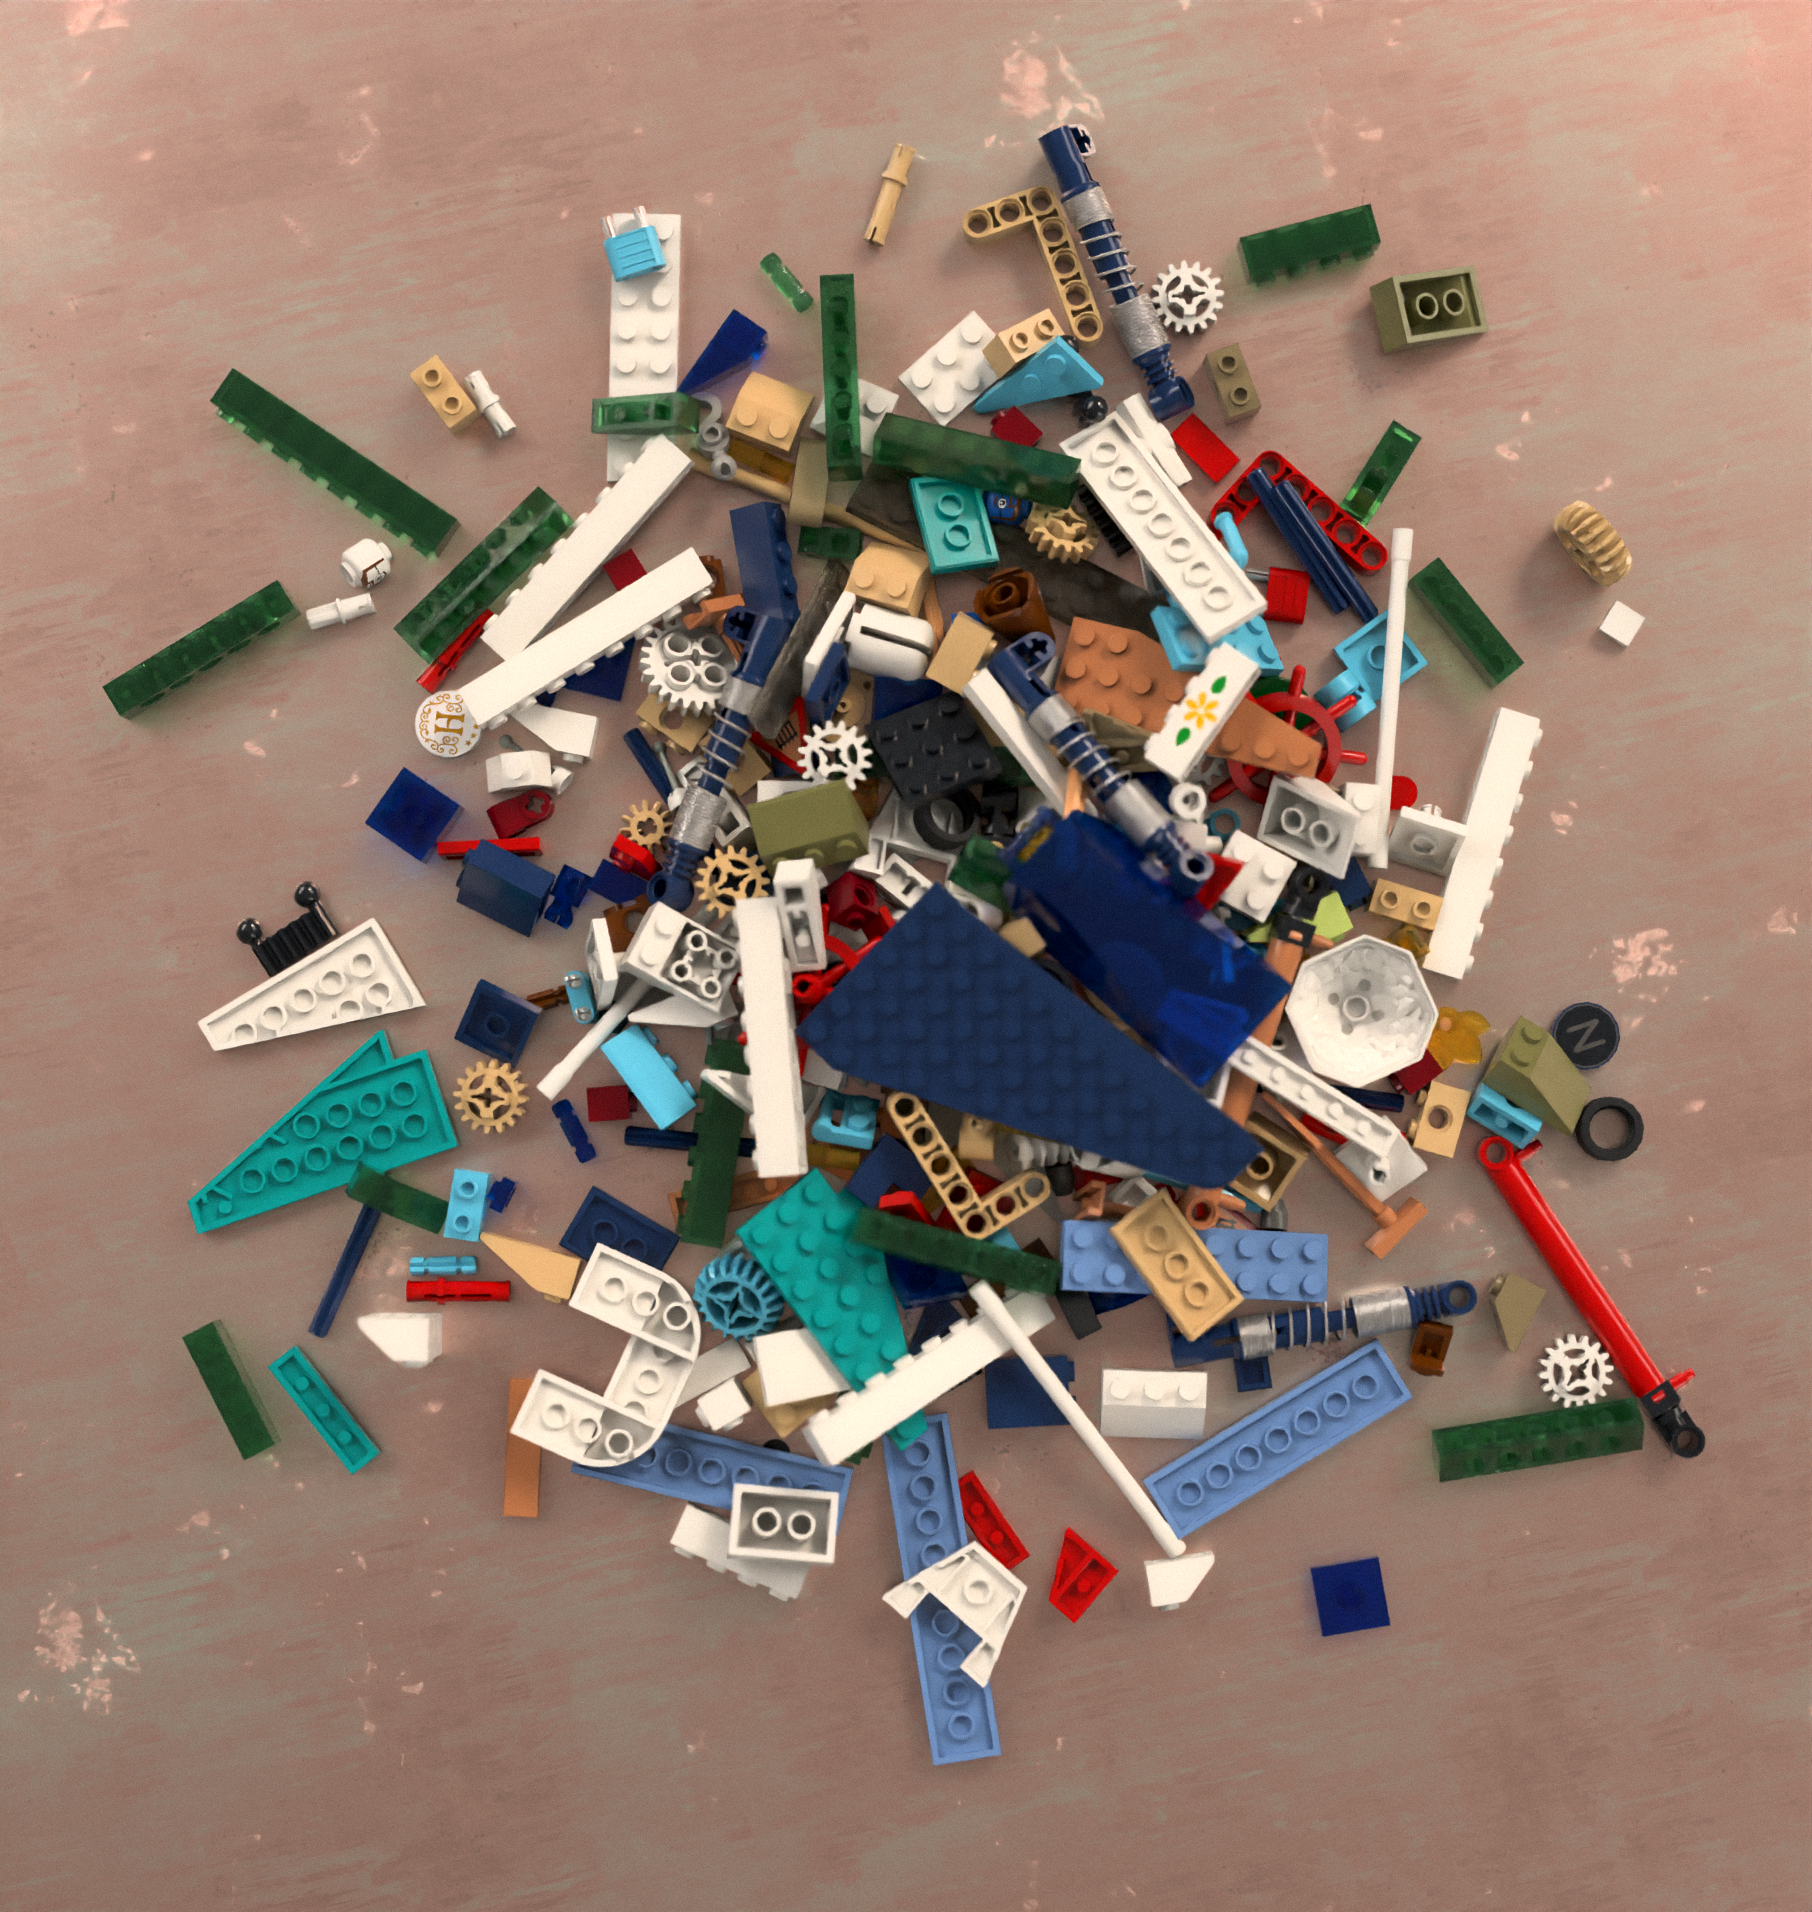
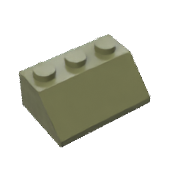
M845 779L748 805V813L759 856L773 880L778 863L782 861L813 859L816 869L869 854V824Z

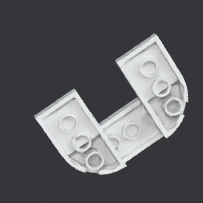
M597 1242L569 1306L632 1334L604 1396L601 1397L539 1369L510 1432L577 1463L594 1467H611L628 1463L643 1455L662 1435L696 1362L701 1343V1325L692 1299L675 1279L658 1269Z

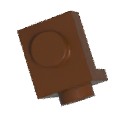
M1424 1319V1322H1419L1409 1350V1368L1423 1376L1435 1375L1442 1377L1445 1371L1444 1360L1453 1335V1326L1435 1321H1427V1319Z

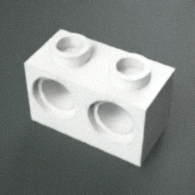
M895 853L884 863L882 876L878 879L872 878L871 880L874 882L876 894L896 910L908 911L933 885V883Z

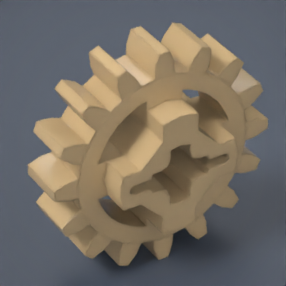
M1047 500L1045 506L1038 503L1035 510L1032 509L1025 529L1026 533L1031 534L1029 542L1039 544L1038 552L1046 550L1049 552L1048 558L1050 559L1055 556L1060 558L1062 563H1065L1067 558H1070L1075 564L1079 562L1080 558L1087 560L1090 554H1093L1099 542L1097 538L1100 531L1094 529L1095 521L1086 519L1088 515L1086 511L1079 513L1076 511V505L1067 506L1062 500L1059 501L1058 505H1055L1051 500Z
M732 845L728 846L727 854L724 855L719 849H715L714 855L716 859L712 860L709 857H705L703 862L707 869L698 868L696 874L703 877V881L695 883V888L703 889L704 891L698 897V900L709 901L706 909L708 913L714 908L718 909V919H722L725 913H730L733 921V908L737 907L736 900L747 899L745 889L747 884L755 880V890L751 898L768 896V893L761 889L762 886L770 883V879L761 877L766 867L765 865L756 866L755 863L759 857L757 854L753 855L750 859L746 857L747 848L745 847L741 849L739 854L734 853ZM729 861L743 863L748 868L745 870L734 868ZM717 866L720 874L717 883L709 886L711 872ZM727 875H731L733 879L746 877L737 886L738 891L736 892L732 888L718 889L722 888L726 883ZM723 896L732 899L735 906L722 904L717 898Z
M492 1059L489 1067H487L485 1061L482 1060L477 1062V1071L471 1066L465 1069L468 1078L460 1077L457 1079L458 1084L463 1087L462 1090L453 1092L454 1096L461 1098V1103L455 1105V1109H464L466 1113L462 1116L461 1120L464 1122L472 1119L473 1130H477L484 1125L485 1134L492 1133L495 1126L500 1133L506 1130L505 1122L510 1126L518 1123L514 1116L515 1114L520 1116L525 1114L526 1111L520 1104L529 1101V1097L522 1095L521 1090L527 1088L528 1085L527 1083H518L517 1079L522 1073L518 1071L511 1074L509 1072L511 1068L510 1063H505L499 1068L498 1059ZM485 1074L483 1084L480 1087L472 1088L474 1082ZM502 1078L509 1084L511 1090L505 1087L502 1083ZM491 1091L493 1095L503 1098L491 1102L490 1098L480 1094ZM471 1102H474L481 1110L480 1114L474 1109ZM511 1105L504 1116L497 1118L502 1106Z

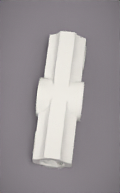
M1140 393L1132 395L1114 408L1178 490L1192 481L1190 473L1174 450L1175 444L1165 426L1157 422Z

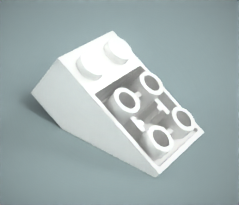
M657 902L648 908L618 967L648 984L713 1012H717L741 963H738L736 958V945L664 904Z

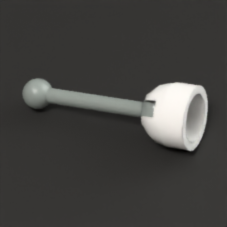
M503 735L500 737L499 743L503 748H510L514 752L524 751L513 743L511 736ZM561 765L551 766L552 787L548 788L557 795L561 794L571 782L574 774Z
M657 741L653 745V751L659 754L673 789L668 796V807L671 815L676 817L686 790L685 788H679L665 753L666 744L662 741Z

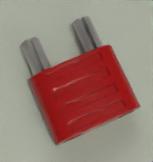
M1271 566L1269 570L1247 567L1245 575L1249 580L1267 582L1264 598L1267 602V610L1261 613L1263 620L1303 625L1310 581L1307 572Z

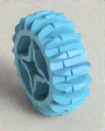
M728 1253L723 1258L717 1256L711 1263L704 1266L700 1272L701 1275L695 1281L694 1288L696 1290L694 1291L693 1299L697 1301L696 1310L704 1313L702 1322L710 1321L712 1323V1331L720 1329L723 1331L724 1338L732 1334L736 1342L742 1339L743 1336L751 1342L754 1337L764 1336L768 1331L771 1332L779 1322L778 1320H780L784 1313L783 1305L785 1300L760 1266L756 1264L754 1258L746 1260L743 1253L734 1258Z

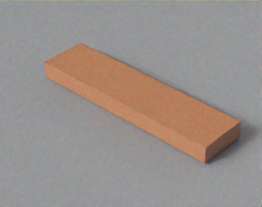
M759 1170L669 1193L667 1195L675 1226L678 1227L771 1202L803 1177L804 1174L759 1178Z
M510 1378L503 1516L538 1517L542 1447L510 1432L532 1386L533 1378Z

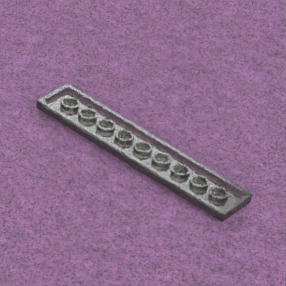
M876 453L849 500L845 511L926 552L908 485L910 479L924 476ZM989 520L1000 561L997 566L965 570L963 572L990 584L988 578L994 573L1005 568L1022 567L1024 571H1030L1036 578L1049 616L1070 627L1073 618L1079 617L1139 631L1159 643L1160 637L1150 613L1157 606L1170 607L1168 601L1152 593L1148 594V591L1088 560L1080 558L1079 562L1075 564L1070 558H1067L1065 563H1062L1060 558L1055 556L1050 559L1048 558L1049 552L1046 550L1037 551L1038 543L1029 542L1031 534L1026 533L1025 528L1006 523H995Z

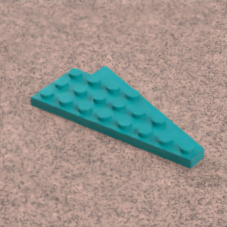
M385 1030L378 1031L188 1201L197 1233L202 1234L458 1147L459 1144L427 1049L394 1060Z
M817 1168L811 1169L734 1231L856 1394L867 1387L865 1382L869 1378L880 1372H883L884 1375L895 1369L893 1366L894 1362L908 1355L872 1209L867 1208L844 1188L835 1193ZM920 1408L884 1432L897 1451H903L928 1430L923 1409Z

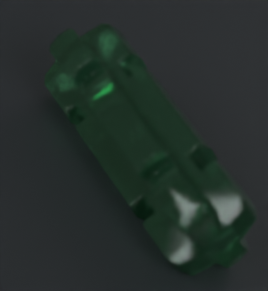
M775 253L765 256L760 262V267L767 275L769 273L772 275L770 279L787 299H792L791 304L798 312L806 311L814 302L811 295L807 291L803 292L801 290L803 288L801 283L786 266H781L783 262Z

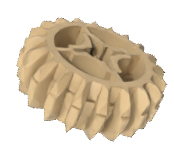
M1577 500L1561 510L1554 519V530L1557 532V538L1562 542V546L1583 572L1587 573L1598 584L1610 587L1612 584L1623 579L1633 568L1632 557L1630 556L1629 549L1624 544L1625 541L1620 538L1618 531L1611 526V523L1603 517L1602 513L1596 511L1595 507Z

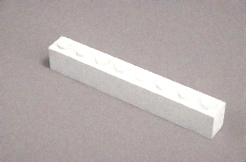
M662 433L657 438L655 436L650 437L640 449L643 454L635 463L628 462L618 474L620 480L612 489L609 487L605 488L595 500L598 505L590 514L583 513L572 526L575 531L567 540L561 538L552 547L550 553L553 556L545 565L539 563L528 575L527 578L530 582L522 591L518 588L505 601L506 609L499 616L494 614L484 624L482 629L485 632L480 638L505 661L533 645L546 634L601 572L603 565L607 564L696 465Z
M691 547L458 690V693L482 729L489 727L490 730L495 729L508 720L506 715L515 709L522 712L533 706L537 702L535 697L547 690L551 694L565 686L566 682L564 679L576 673L578 676H581L596 666L594 661L603 655L610 658L621 652L625 648L623 643L633 637L636 640L644 638L654 630L652 625L662 619L665 622L675 619L683 613L681 608L691 601L694 604L704 601L712 595L710 590L715 587V584Z
M1503 707L1495 712L1462 821L1463 825L1468 826L1467 836L1447 877H1445L1439 896L1444 898L1435 929L1428 933L1418 965L1419 970L1455 981L1462 980L1463 975L1468 976L1474 960V956L1469 955L1473 942H1479L1484 924L1479 923L1482 911H1488L1492 902L1494 892L1490 891L1489 888L1492 878H1498L1502 869L1503 859L1499 858L1502 845L1507 846L1512 836L1513 826H1509L1512 812L1517 814L1522 803L1523 794L1518 792L1522 780L1527 781L1532 770L1533 762L1528 760L1532 748L1537 749L1542 737L1543 730L1538 728L1541 719Z
M772 896L736 900L737 907L733 908V923L735 928L739 929L740 942L736 943L735 952L738 963L742 965V977H739L738 980L739 993L741 997H744L745 1011L741 1014V1024L743 1031L747 1032L748 1046L744 1048V1059L746 1066H750L751 1080L747 1082V1095L749 1100L753 1101L754 1115L750 1117V1130L753 1136L756 1135L757 1149L753 1151V1165L755 1170H759V1178L800 1175L808 1173L797 1034L794 1032L796 1021L792 973L777 898Z
M1020 1281L1004 1291L1006 1296L1001 1299L1004 1308L1026 1337H1029L1056 1319L1036 1283L1023 1285ZM978 1307L976 1309L978 1315L969 1321L965 1317L953 1323L949 1327L951 1332L941 1339L939 1336H935L921 1345L923 1351L914 1357L908 1354L893 1363L895 1369L884 1375L883 1372L872 1376L865 1382L867 1387L856 1394L855 1391H851L843 1395L836 1401L839 1406L830 1412L824 1409L808 1419L810 1425L801 1431L821 1465L834 1466L1011 1349V1344L992 1319Z

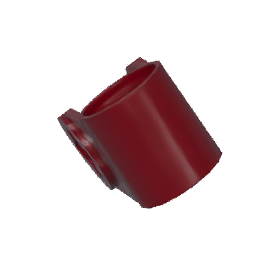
M532 789L490 807L486 810V813L498 838L510 839L548 820L554 813L555 804L552 797L538 789ZM535 798L545 802L540 806L542 811L540 813L530 810L534 806L533 799Z

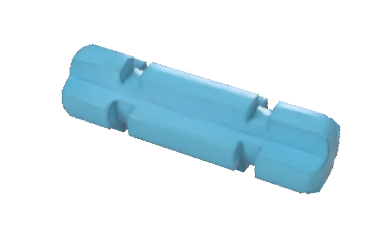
M458 1256L429 1257V1259L414 1257L410 1259L409 1269L412 1276H424L426 1273H429V1276L458 1275V1272H461L462 1275H473L477 1272V1259L475 1256H463L461 1259H458Z

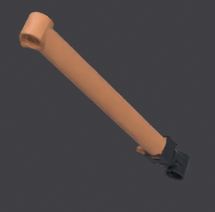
M1303 865L1295 867L1287 880L1288 890L1281 911L1290 914V917L1277 913L1274 915L1268 934L1272 938L1241 1027L1242 1031L1269 1048L1272 1046L1304 948L1309 949L1311 946L1328 951L1334 946L1332 940L1315 934L1317 926L1303 922V919L1314 921L1320 901L1329 891V878L1319 868ZM1307 875H1311L1314 881L1313 887L1309 892H1305L1302 887L1303 880ZM1231 1066L1221 1109L1244 1127L1259 1083ZM1188 1184L1186 1193L1178 1201L1177 1208L1190 1226L1198 1230H1205L1211 1228L1218 1220V1206L1242 1212L1245 1210L1246 1203L1237 1197L1222 1193L1224 1188L1205 1190ZM1203 1202L1204 1211L1202 1215L1198 1218H1193V1207L1197 1203Z

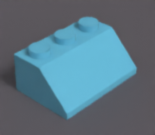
M635 1023L607 1041L600 1048L661 1130H667L699 1106L695 1101L699 1095L688 1080L682 1083L674 1073L679 1068L668 1053L662 1056L654 1046L659 1041L647 1025L641 1028L639 1024Z

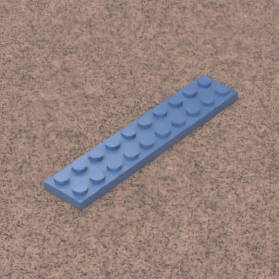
M947 1412L925 1415L928 1430L903 1451H897L885 1433L881 1434L904 1581L968 1545ZM929 1592L910 1613L933 1766L1001 1755L990 1679L983 1688L960 1668V1664L979 1644L982 1638Z

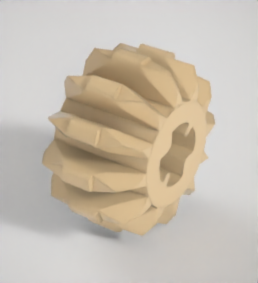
M642 800L643 811L639 812L634 804L630 805L629 809L635 816L632 819L627 815H622L621 820L630 824V827L619 829V833L624 836L632 835L628 839L635 843L638 842V845L643 848L646 846L647 850L654 857V846L656 845L661 852L666 853L668 850L662 841L664 839L667 840L669 835L666 833V830H671L672 824H674V822L665 823L672 816L670 810H666L659 815L662 809V803L659 801L654 804L652 811H650L648 800ZM650 820L655 821L656 823L653 826L657 828L656 833H649L647 837L641 836L644 834L640 829L641 824L647 825Z

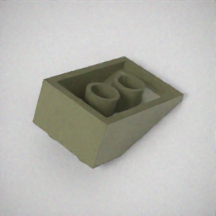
M1474 265L1393 276L1369 287L1384 353L1419 348L1488 331Z
M1520 1016L1502 1037L1482 1080V1083L1568 1137L1573 1133L1592 1090L1591 1086L1552 1035L1523 1016Z

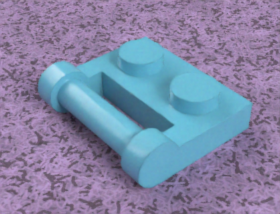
M825 1088L827 1091L820 1101L818 1119L812 1126L811 1133L813 1138L822 1142L871 1150L880 1100L872 1099L865 1095L843 1094ZM833 1109L843 1111L840 1127L833 1126L831 1123Z

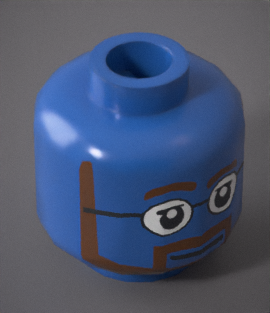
M997 479L991 485L990 490L985 489L982 495L988 519L994 523L1019 526L1024 519H1028L1033 508V493L1028 492L1026 484L1021 482Z

